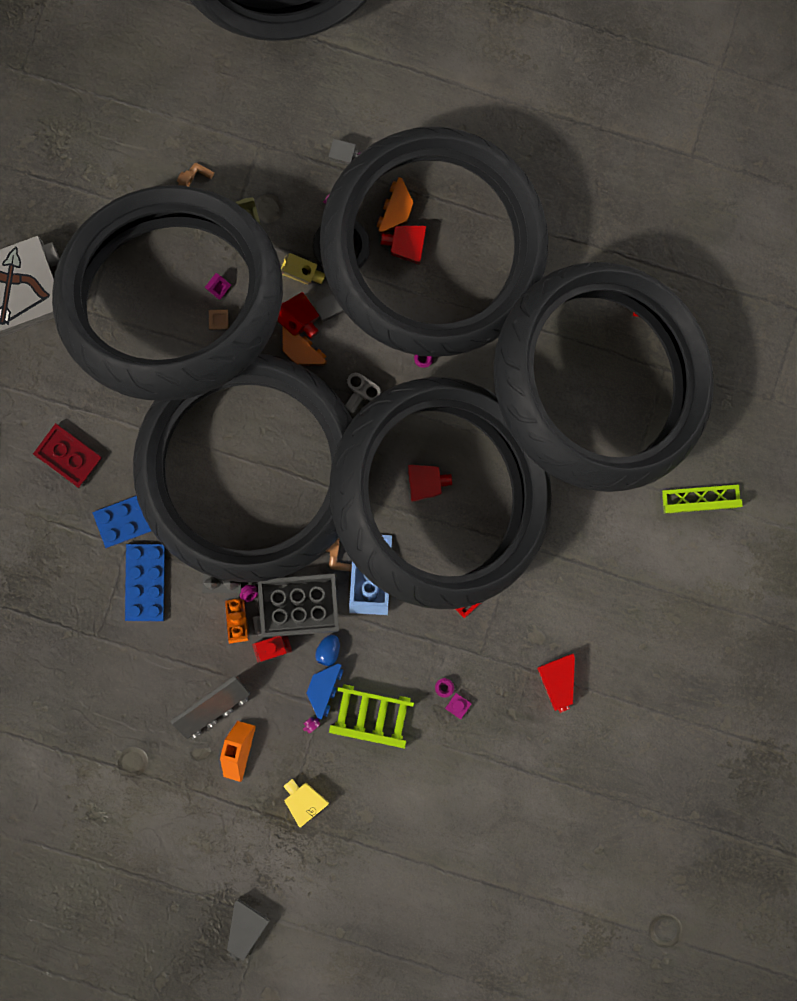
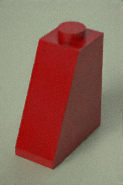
M573 653L537 667L554 711L559 710V713L569 710V705L573 704L575 665Z

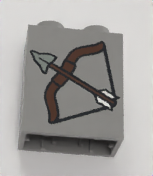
M38 236L0 249V338L54 318L52 290L55 273L53 266L58 265L60 258L53 242L44 245L43 241Z

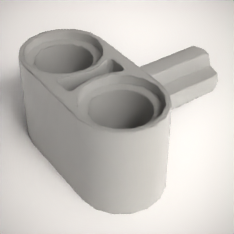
M352 373L347 379V384L354 393L345 407L349 412L354 413L363 399L370 402L380 395V388L363 375ZM354 377H358L361 379V385L353 387L350 383ZM369 388L377 390L375 397L370 398L367 396L366 392Z

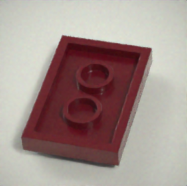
M56 423L33 453V455L78 488L82 486L102 459L101 456Z

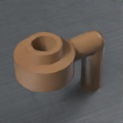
M194 163L189 171L180 173L177 182L181 186H190L197 172L209 179L213 178L214 172L198 163Z
M338 538L326 551L330 552L329 568L351 572L352 564L337 562L340 543Z

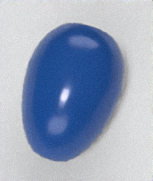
M330 634L320 642L315 653L318 663L331 666L336 662L340 651V642L337 636Z

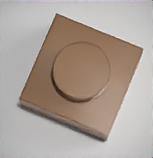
M209 310V330H228V310Z

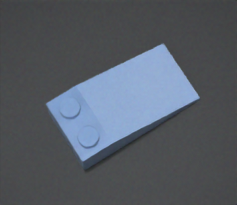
M382 535L388 545L392 547V535ZM352 562L349 613L388 615L389 594L373 584Z

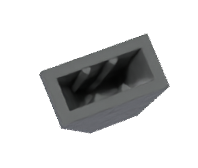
M237 899L234 904L227 950L230 952L229 955L237 961L245 959L270 919L240 899Z

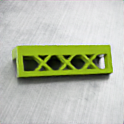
M739 485L662 491L664 514L743 507L742 499H740ZM735 489L736 500H727L722 495L726 490ZM708 491H713L718 495L716 500L708 502L703 496ZM694 492L699 499L695 503L687 502L684 498L688 493ZM667 494H675L680 500L677 504L668 505Z

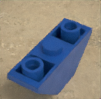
M336 664L312 676L306 694L319 719L328 715L331 707L327 705L330 698H334L337 690L334 687L336 679L340 680L344 671L340 669L341 664Z

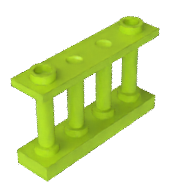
M343 684V687H338V691L343 692L338 720L335 722V725H330L329 733L405 749L406 740H403L401 734L407 706L413 707L414 702H410L411 698L399 696V699L356 691L354 686ZM351 694L362 696L357 724L354 726V729L346 728L345 724ZM370 698L381 700L376 727L372 733L365 732L364 728ZM388 702L400 704L394 734L391 737L384 736V732H382Z

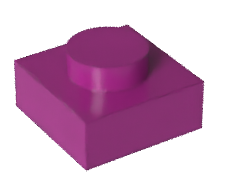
M215 273L204 288L220 300L231 284Z
M455 693L445 709L459 719H462L471 703Z

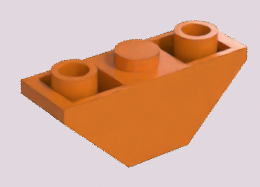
M398 177L397 182L393 181L390 192H393L391 199H386L383 208L386 210L384 217L380 216L377 223L380 234L394 230L395 226L407 224L414 203L403 179Z
M283 327V352L290 360L301 366H324L327 363L325 360L326 355L320 349L314 350L311 347L313 343L306 336L303 338L299 334L294 336Z
M241 598L226 600L229 644L250 641L245 600Z
M237 721L225 738L220 756L223 777L242 782L256 728L255 725Z

